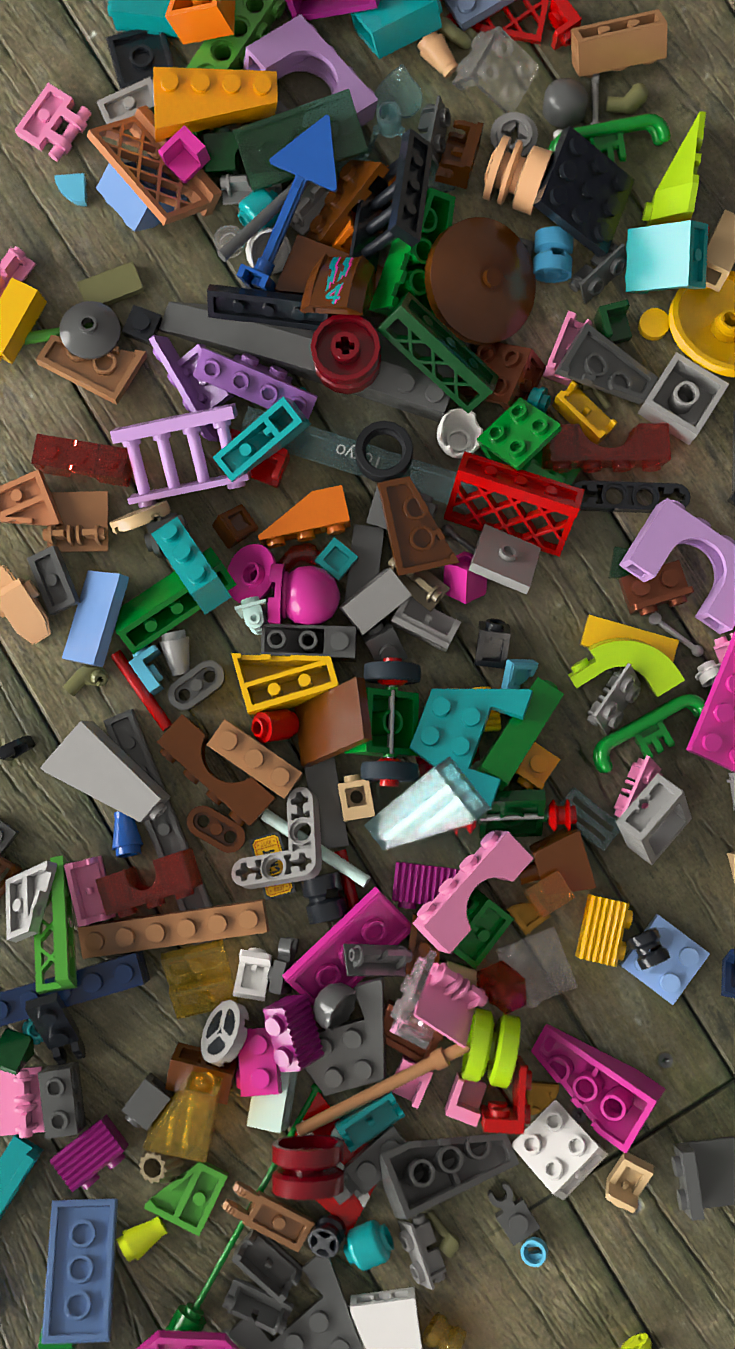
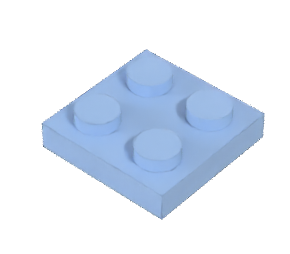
M656 914L644 931L657 927L661 935L659 941L663 947L667 948L671 957L660 964L641 970L637 962L638 955L636 950L630 949L619 965L670 1004L674 1005L710 953L660 915Z

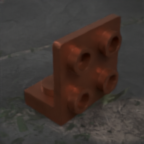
M496 342L479 345L475 353L499 376L493 393L483 401L500 404L505 410L511 407L520 397L527 401L531 390L534 387H538L546 365L532 348ZM471 386L460 387V393L464 397L473 399L479 394Z

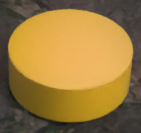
M659 308L646 310L638 322L639 333L643 338L650 341L660 340L669 329V316Z

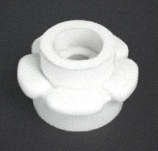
M710 660L697 667L698 673L695 675V678L700 681L703 687L713 685L721 663L716 664L714 660Z

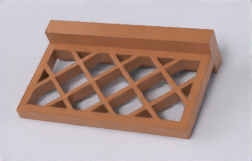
M147 105L138 107L135 116L89 129L87 138L163 225L199 212L204 217L213 213L222 191L203 169L199 170L187 183H183L164 164L158 151L170 138H166V141L155 143L154 113ZM129 129L133 136L127 135L123 131ZM102 137L116 140L117 146L105 142ZM122 143L138 148V153L121 148ZM143 150L147 151L152 158L142 155ZM120 157L135 162L136 168L124 164ZM141 165L157 170V174L154 175L141 170ZM162 172L166 173L171 180L163 178ZM139 180L154 184L155 190L144 187ZM160 187L175 191L176 196L173 197L161 193ZM181 194L185 195L191 203L182 200ZM159 202L173 206L174 211L167 213Z

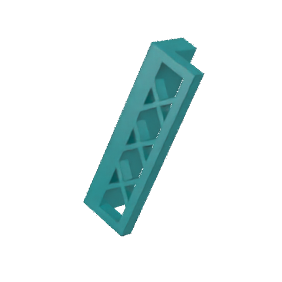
M19 1134L13 1136L0 1158V1221L43 1152L42 1148L26 1138H20Z

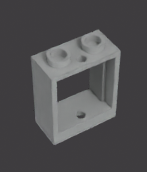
M657 773L616 823L627 847L650 865H653L690 822L692 816L684 792ZM643 803H648L646 809L641 808Z

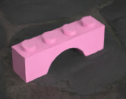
M495 830L488 833L481 840V847L477 852L469 855L461 862L459 866L460 871L453 878L447 879L439 887V894L435 899L424 904L417 912L418 918L412 924L437 950L450 954L471 931L467 919V903L470 894L478 884L490 878L513 882L534 859L508 831Z

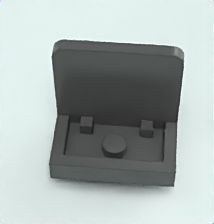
M728 1136L673 1144L675 1156H672V1167L675 1176L679 1178L680 1189L677 1190V1200L680 1210H684L691 1221L705 1219L703 1209L735 1205V1137Z

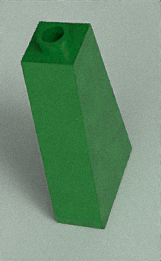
M537 677L529 690L533 691V695L524 720L510 716L475 770L501 779L498 790L502 791L508 785L564 695L551 681L542 680Z

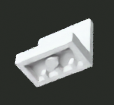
M553 1101L524 1131V1134H521L512 1143L513 1149L551 1193L562 1200H565L609 1155L600 1144L586 1133L558 1101Z

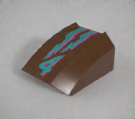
M325 254L315 264L310 273L304 290L300 312L363 315L376 291L375 267L363 255L358 258L329 257Z

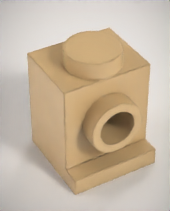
M361 774L345 776L344 783L338 784L344 821L376 816L370 781L361 779ZM355 791H359L363 795V799L359 803H354L351 800V794Z

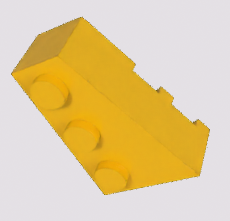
M231 653L247 713L252 719L256 713L261 711L288 709L298 706L339 685L331 656H271V654L242 655L241 653Z

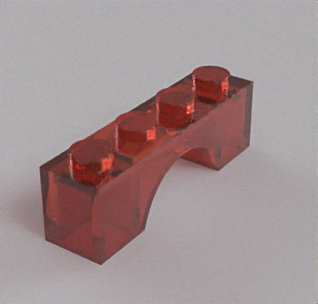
M639 423L628 433L625 443L615 448H605L594 444L585 436L579 424H560L562 430L541 449L543 469H553L557 473H567L572 469L583 468L585 473L599 472L602 468H612L613 472H627L631 468H642L643 472H654L660 470L664 464L671 460L669 423Z

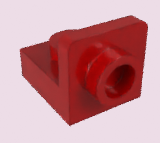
M551 0L548 17L551 25L556 29L553 33L551 47L556 51L562 46L568 47L571 45V28L580 27L582 18L568 0Z

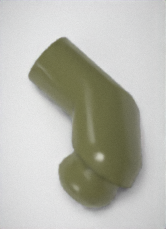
M443 14L440 15L442 28L437 31L461 49L471 48L473 46L472 43L477 40L475 30L470 27L463 31Z

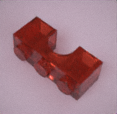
M43 434L36 435L31 464L36 469L43 471V473L70 477L71 473L93 477L100 483L129 487L132 466L127 448Z
M192 848L153 860L156 879L152 886L145 885L139 879L136 867L95 879L106 916L118 913L119 918H123L137 913L136 906L146 904L147 908L150 909L165 904L164 897L175 894L176 900L195 894L193 888L202 885L203 882Z

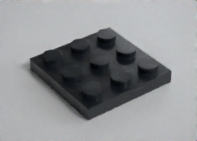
M569 126L562 130L533 206L600 258L608 253L635 180Z

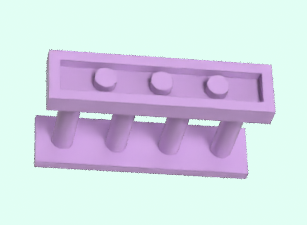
M235 403L123 426L110 431L113 444L122 442L123 447H127L138 493L132 494L127 499L128 504L138 503L139 508L157 504L156 499L223 485H227L228 489L245 486V481L249 480L252 476L251 470L234 482H231L227 475L209 477L199 431H202L201 425L212 423L213 428H217L221 449L230 443L232 437L229 425L232 424L231 419H235L238 416ZM182 430L183 435L187 434L198 481L180 484L169 442L170 432ZM152 436L153 441H157L168 487L150 490L139 444H141L140 438Z

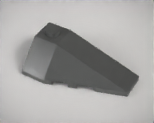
M506 1133L408 1141L380 1154L384 1190L395 1218L405 1220L519 1164Z

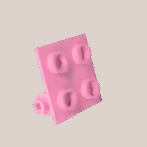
M646 756L645 760L638 758L636 763L633 762L627 777L636 782L625 780V783L632 786L633 789L632 791L625 788L621 789L629 797L619 794L613 807L616 809L615 816L620 818L657 773L662 776L660 773L661 768L650 756ZM643 803L641 805V808L646 809L648 807V803Z
M428 960L413 1016L462 1048H466L475 1007H483L487 1003L488 996L485 995V991L482 988H477L474 985L470 986V980L467 978L463 979L461 974H456L446 964H438Z
M42 1066L22 1068L17 1075L0 1070V1136L19 1134L20 1138H28L33 1136V1133L45 1132L38 1073L42 1070Z

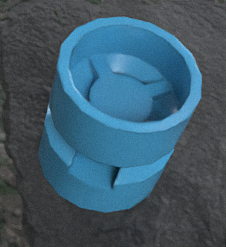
M544 227L535 232L534 252L537 255L533 259V273L538 281L560 283L569 280L572 276L573 258L570 255L573 253L574 237L561 227Z

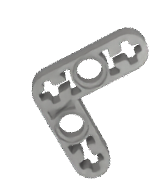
M298 787L293 789L287 797L289 850L238 860L231 871L232 880L245 889H256L309 880L319 874L322 868L319 801L312 791L305 787ZM303 797H305L306 799H308V802H305L303 804L302 810L300 807L297 806V804L301 803ZM304 825H309L311 827L310 836L304 841H299L297 836L299 829ZM305 857L311 860V863L306 865V870L300 866L292 867L291 862L297 865L305 863ZM275 861H282V872L278 876L272 877L270 875L271 865ZM248 868L253 871H261V875L252 873L247 876V879L242 877L244 873H247Z

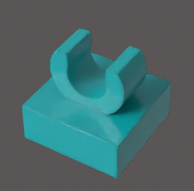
M334 537L315 559V563L322 569H325L339 582L358 560V556Z

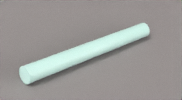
M267 809L263 813L261 820L288 837L287 821ZM301 830L298 831L299 841H304L309 837ZM321 844L322 860L362 887L368 884L371 878L369 875Z

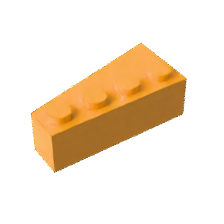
M153 67L155 143L166 141V138L172 137L184 125L191 132L206 129L212 131L224 125L233 123L239 125L274 117L278 104L277 71Z

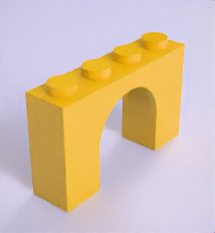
M11 278L0 297V361L3 359L11 364L15 361L25 343L27 335L31 332L47 303L37 289L14 278Z

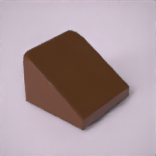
M242 504L218 515L212 524L213 529L228 549L234 547L259 529Z

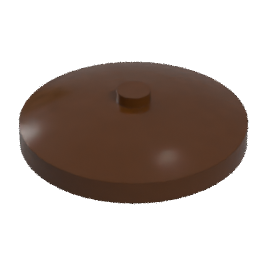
M467 218L446 228L434 241L428 253L424 279L429 304L436 318L460 340L476 345L493 344L514 335L527 321L535 300L536 277L533 273L531 257L525 245L510 228L490 218Z

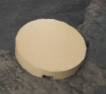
M167 500L121 516L111 521L110 526L115 534L120 531L125 532L150 523L154 517L159 515L164 517L170 513L171 509Z

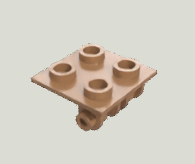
M108 491L51 492L63 525L60 527L49 525L47 529H43V540L47 541V548L58 546L61 553L109 551Z

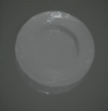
M233 225L220 227L214 235L216 250L219 251L240 229ZM245 244L230 258L238 256L243 251Z

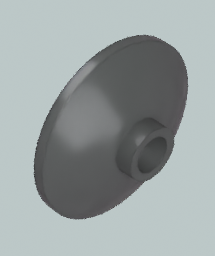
M86 301L72 306L64 314L60 322L59 332L65 348L70 353L83 359H97L107 355L116 347L120 339L121 327L117 315L110 307L100 302ZM86 323H94L89 329L83 327Z

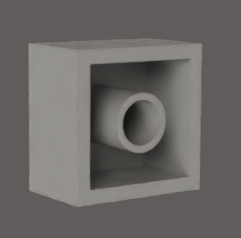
M676 352L637 414L690 445L706 423L728 388L729 383Z

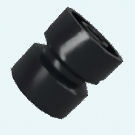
M340 871L300 881L303 896L309 899L310 902L306 906L309 924L339 919L349 912L346 897L340 895V891L343 889Z

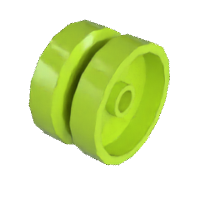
M475 1007L468 1036V1042L471 1047L470 1052L463 1055L461 1078L479 1082L484 1076L488 1063L487 1077L490 1085L507 1089L512 1079L519 1051L521 1018L503 1013L499 1017L493 1032L494 1016L492 1011Z

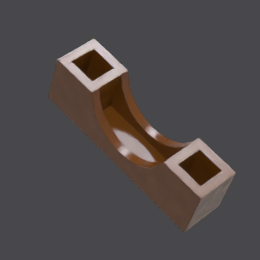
M181 714L157 741L162 747L159 752L172 764L178 761L186 768L182 773L195 785L200 781L209 790L205 794L214 803L220 806L223 802L232 810L228 815L242 827L245 823L248 826H253L277 800V797L253 777L235 783L225 782L216 777L208 767L205 756L209 736L187 716Z

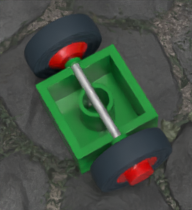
M383 658V661L366 663L364 666L365 681L381 684L386 687L385 689L366 687L372 740L344 753L387 757L381 758L378 761L362 762L361 779L380 781V786L398 787L399 782L418 781V764L403 762L400 759H396V757L417 756L411 750L410 745L418 727L419 693L398 691V687L419 683L421 680V667L415 663L402 662L401 658Z

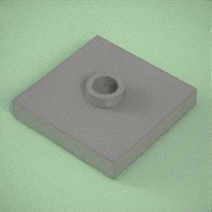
M484 524L469 571L527 594L531 587L541 547Z

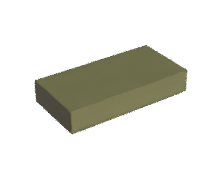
M133 261L77 282L84 302L95 301L107 306L145 292Z

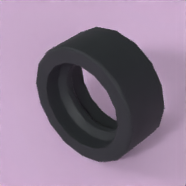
M385 420L373 422L365 427L357 437L355 445V457L358 468L364 476L375 482H384L404 476L411 466L413 457L412 439L405 428L395 422ZM389 435L400 443L402 457L394 467L385 470L378 469L368 461L366 448L370 440L376 436Z

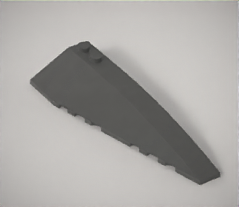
M168 302L159 331L203 344L234 356L236 354L242 356V353H247L257 357L260 360L259 364L271 367V365L278 366L289 374L323 384L316 375L311 352V342L315 330L209 318L208 304ZM361 316L369 321L378 333L382 362L379 375L372 385L361 392L352 394L440 423L442 417L447 413L451 398L377 330L386 318ZM396 319L389 326L397 335H408V327L399 319ZM462 341L469 348L470 343ZM414 343L415 351L420 356L431 357V349L426 344ZM437 365L440 375L454 378V370L449 365Z

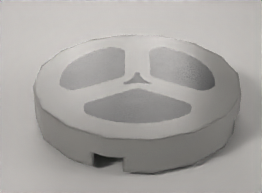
M227 1000L220 1003L208 1017L201 1038V1053L204 1060L216 1066H224V1062L230 1063L236 1058L244 1045L248 1033V1028L244 1027L245 1019L249 1020L245 1006L235 1001Z

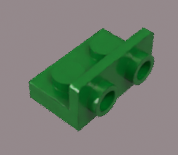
M477 889L471 893L467 903V919L471 931L452 951L475 969L514 920L513 917Z

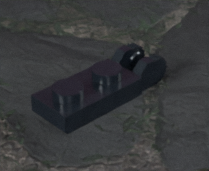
M58 992L25 1001L26 1013L48 1049L52 1050L53 1058L58 1065L67 1062V1053L64 1045L69 1043L77 1059L85 1058L86 1050L79 1035V1029Z

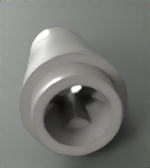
M185 629L164 633L161 636L162 642H159L172 676L189 672V636L186 637Z

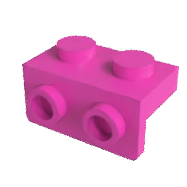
M265 1027L248 1028L247 1038L237 1055L239 1058V1069L236 1071V1085L238 1089H241V1097L282 1093L281 1072L274 1061V1048L270 1034Z

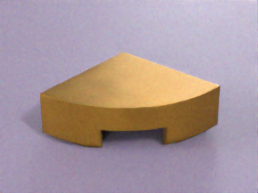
M516 903L506 908L525 935L551 917L543 908L532 903Z
M532 1081L531 1091H526L527 1104L531 1106V1115L540 1113L555 1100L559 1091L558 1083Z

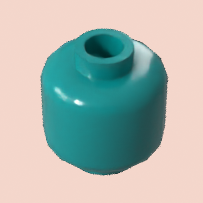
M261 187L253 190L239 203L240 212L237 215L242 225L245 227L279 195L274 190L268 192ZM280 212L261 229L275 226Z
M370 1220L348 1231L347 1244L343 1248L350 1264L355 1263L360 1270L367 1271L390 1259L391 1250L394 1249V1242L385 1224L381 1225L376 1220Z

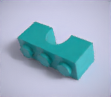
M175 517L151 533L204 614H207L231 598V595L178 517Z

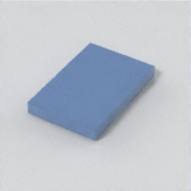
M88 570L79 598L81 603L77 605L62 659L98 667L104 666L129 581L128 576Z

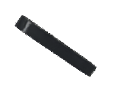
M583 480L574 484V487L585 489L588 495H596L598 492L597 488L601 489L599 496L600 504H596L598 497H589L585 503L581 502V511L652 513L659 502V491H662L661 497H670L673 492H677V497L682 498L680 503L685 508L690 503L691 498L689 490L684 485L677 483ZM610 489L620 491L622 494L621 503L615 505L609 503L606 499V492ZM638 491H649L653 497L652 503L646 506L641 505L636 498Z

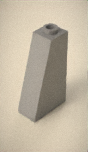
M80 721L40 767L51 776L139 822L151 819L155 821L167 809L164 804L171 798L93 721Z

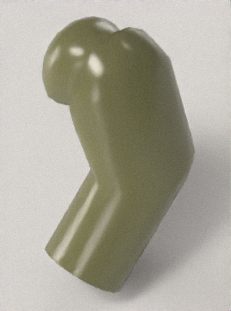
M636 83L624 97L608 96L606 112L635 113L646 102L648 89L643 83Z
M82 666L63 685V688L72 696H75L84 685L104 686L108 682V672L106 669L98 666Z

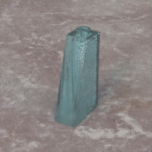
M449 756L364 826L380 847L386 850L471 824L490 809V806Z

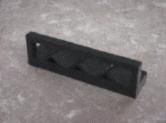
M209 284L207 289L209 318L255 322L316 331L320 323L333 314L301 313L300 308L303 295Z

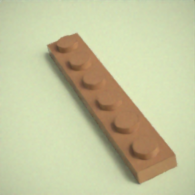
M265 899L78 927L82 959L267 933L269 931Z

